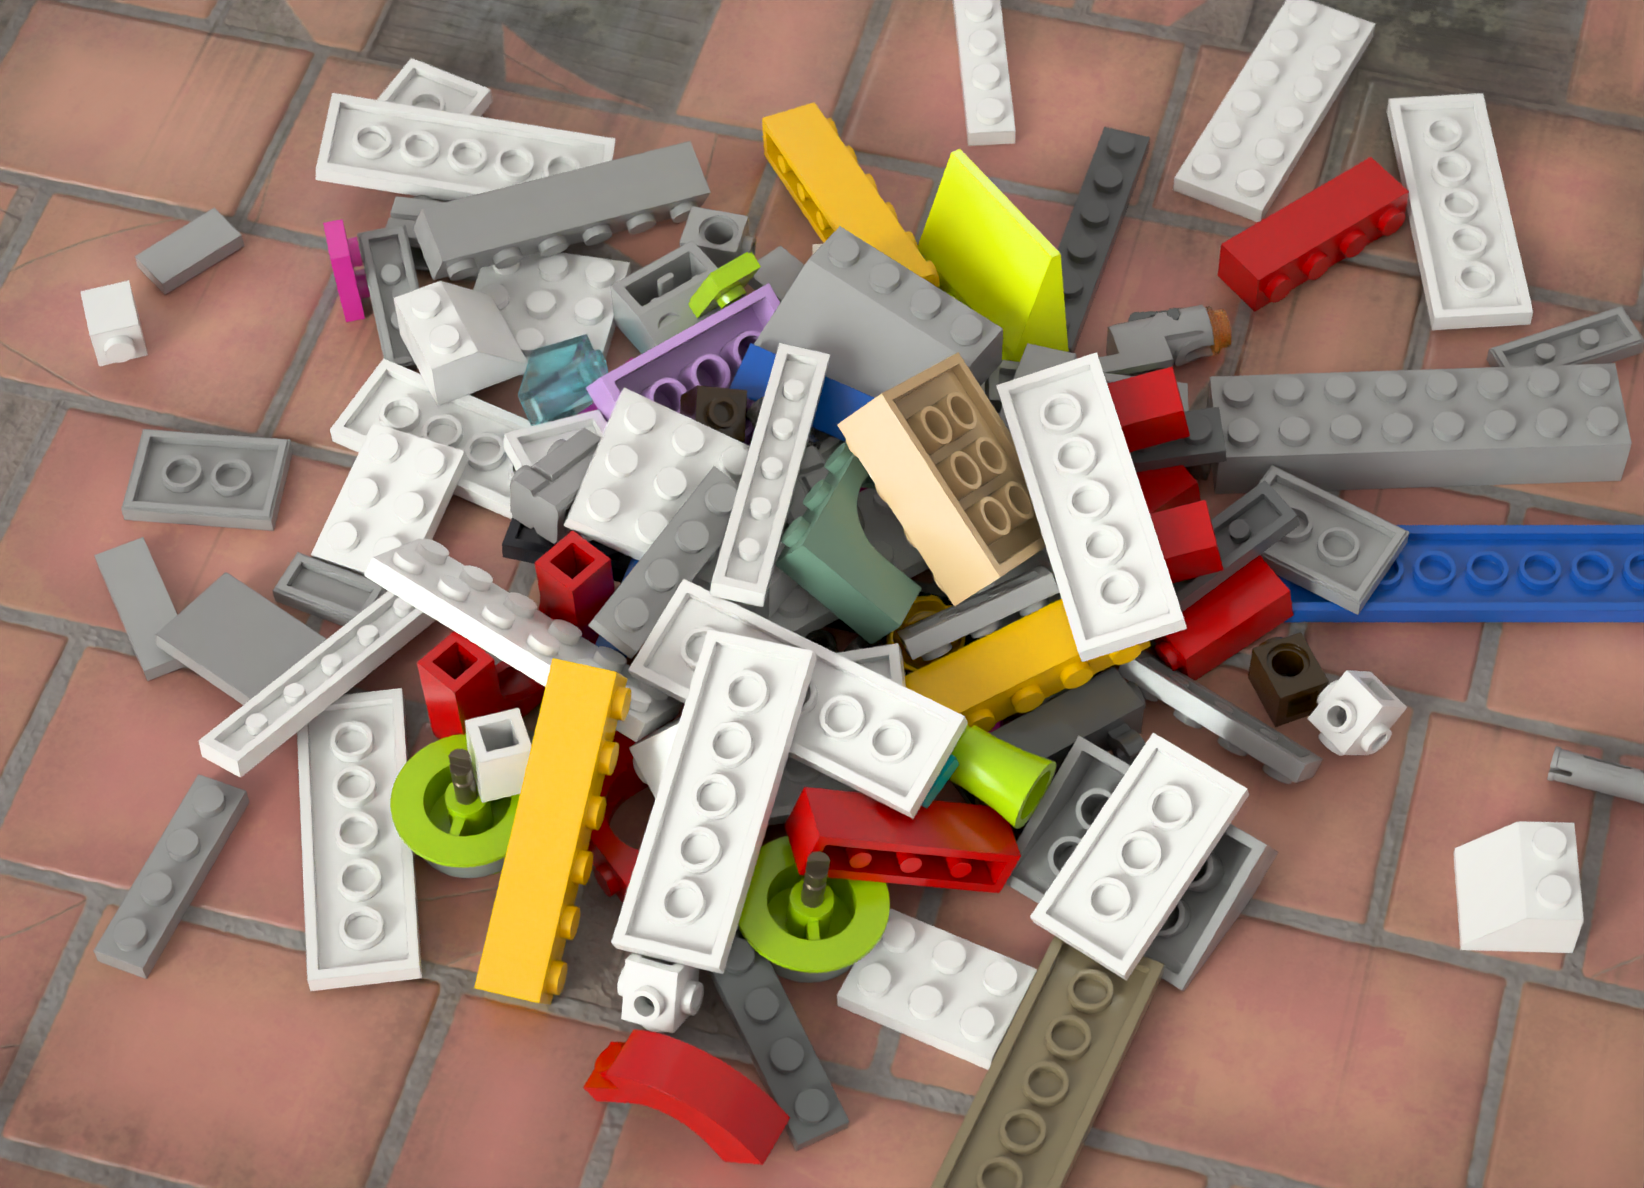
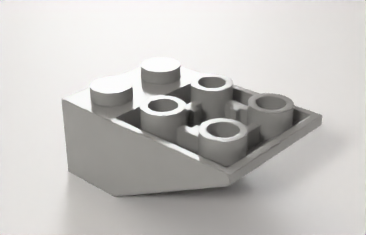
M690 241L610 285L615 325L641 354L721 310L720 306L697 319L688 305L690 298L708 275L718 268L693 241Z

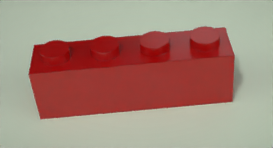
M1369 157L1223 242L1220 249L1217 276L1254 312L1270 302H1279L1292 289L1307 280L1318 279L1329 267L1346 257H1355L1366 245L1383 235L1389 236L1395 233L1404 223L1409 191L1372 157Z
M804 787L785 823V829L799 875H805L808 856L813 852L820 851L827 854L830 859L827 876L829 878L1000 893L1021 858L1010 823L993 808L984 805L933 800L927 809L921 805L912 819L860 792Z

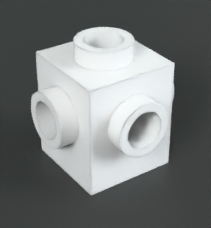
M1346 670L1339 680L1333 681L1322 690L1317 698L1319 705L1307 719L1320 731L1318 735L1320 741L1335 754L1340 756L1369 755L1380 750L1388 742L1392 735L1390 728L1407 707L1372 672Z
M631 953L625 959V966L621 971L618 981V994L623 996L622 1019L641 1024L645 1029L652 1032L674 1033L690 1015L694 1016L701 1006L704 986L703 983L698 982L699 968Z

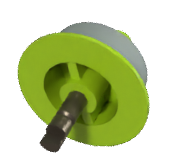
M458 734L442 738L425 746L407 761L394 782L390 798V809L395 829L400 838L429 865L453 877L479 878L497 874L503 869L520 794L482 803L474 778L470 754L467 749L466 734Z
M788 836L775 839L761 847L738 927L748 943L759 954L770 961L777 975L797 982L813 983L827 981L848 971L854 963L864 958L878 944L886 929L889 918V892L886 883L827 877L830 859L827 854L820 851L813 852L808 856L805 875H799Z

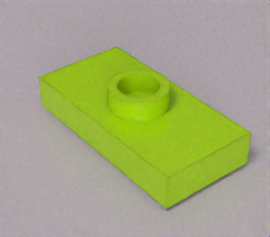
M752 252L742 254L708 275L688 303L697 319L718 306L722 310L747 294L744 287L761 268Z

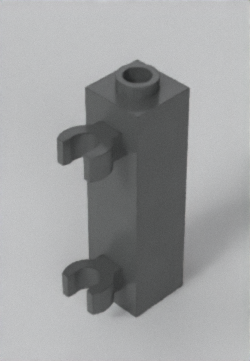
M1112 667L1091 678L1084 685L1063 693L994 730L990 734L1024 751L1055 761L1056 770L1053 779L1078 736L1106 752L1112 750L1115 757L1132 765L1146 744L1140 736L1146 703L1138 686L1132 681L1126 682L1117 669ZM951 781L967 804L988 806L969 791ZM1029 820L1021 828L1016 829L1014 826L1013 828L1020 834L1025 829Z

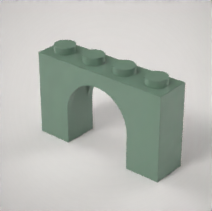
M843 443L830 455L824 467L829 471L826 478L817 482L804 498L803 505L807 507L804 515L795 519L782 535L780 541L785 547L776 560L775 565L872 645L902 625L921 587L881 555L867 539L859 521L857 499L861 487L876 490L875 483L859 458L850 451L847 443Z

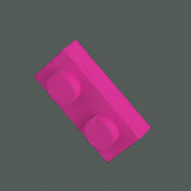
M343 219L325 222L323 225L329 256L346 322L365 319L361 299L369 298L370 292L365 269L355 270L354 268L363 266L357 237L347 239Z

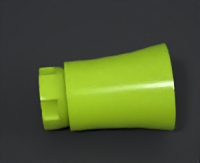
M967 725L951 752V755L957 758L959 766L949 780L969 791L993 808L1012 826L1019 829L1033 815L1050 786L1055 774L1056 762L1024 751L993 736L976 725L972 727Z

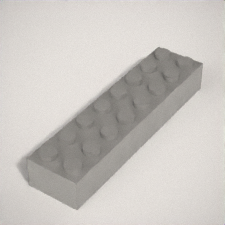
M1615 363L1213 376L1209 380L1206 408L1219 407L1227 458L1225 462L1211 463L1215 494L1248 493L1258 485L1271 465L1324 491L1621 481L1632 445Z

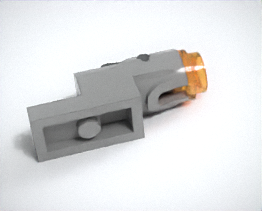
M1203 305L1169 308L1167 311L1134 312L1130 315L1128 322L1108 327L1107 356L1098 357L1103 373L1138 376L1172 367L1173 365L1181 366L1199 358L1219 355L1221 349L1231 346L1230 322L1223 308L1213 310L1211 306L1204 307Z

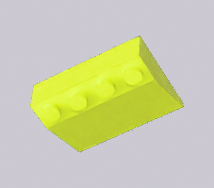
M961 149L951 152L918 244V250L925 261H932L936 267L940 282L939 289L1003 328L1002 360L1020 362L1027 343L1069 352L1061 253Z

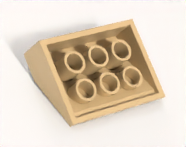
M959 352L881 393L837 424L846 438L848 448L859 458L874 481L877 493L888 503L903 526L908 541L917 548L932 571L937 586L946 593L954 606L999 579L1046 547L1012 435Z

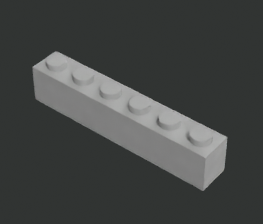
M690 141L424 207L413 229L432 279L436 280L449 276L450 280L456 281L472 276L479 268L494 264L497 269L507 268L519 263L523 257L540 253L541 257H549L561 253L571 244L584 241L585 245H596L609 239L613 233L628 230L630 234H638L649 230L659 221L671 218L674 223L687 221L692 206L701 208L711 192Z

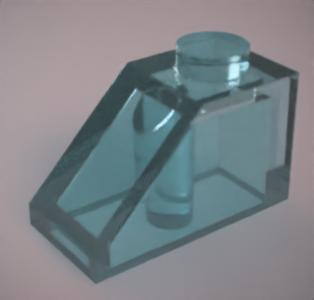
M587 334L531 351L518 392V398L531 426L577 415L594 403L586 387L607 374L608 367L603 353L600 349H593Z

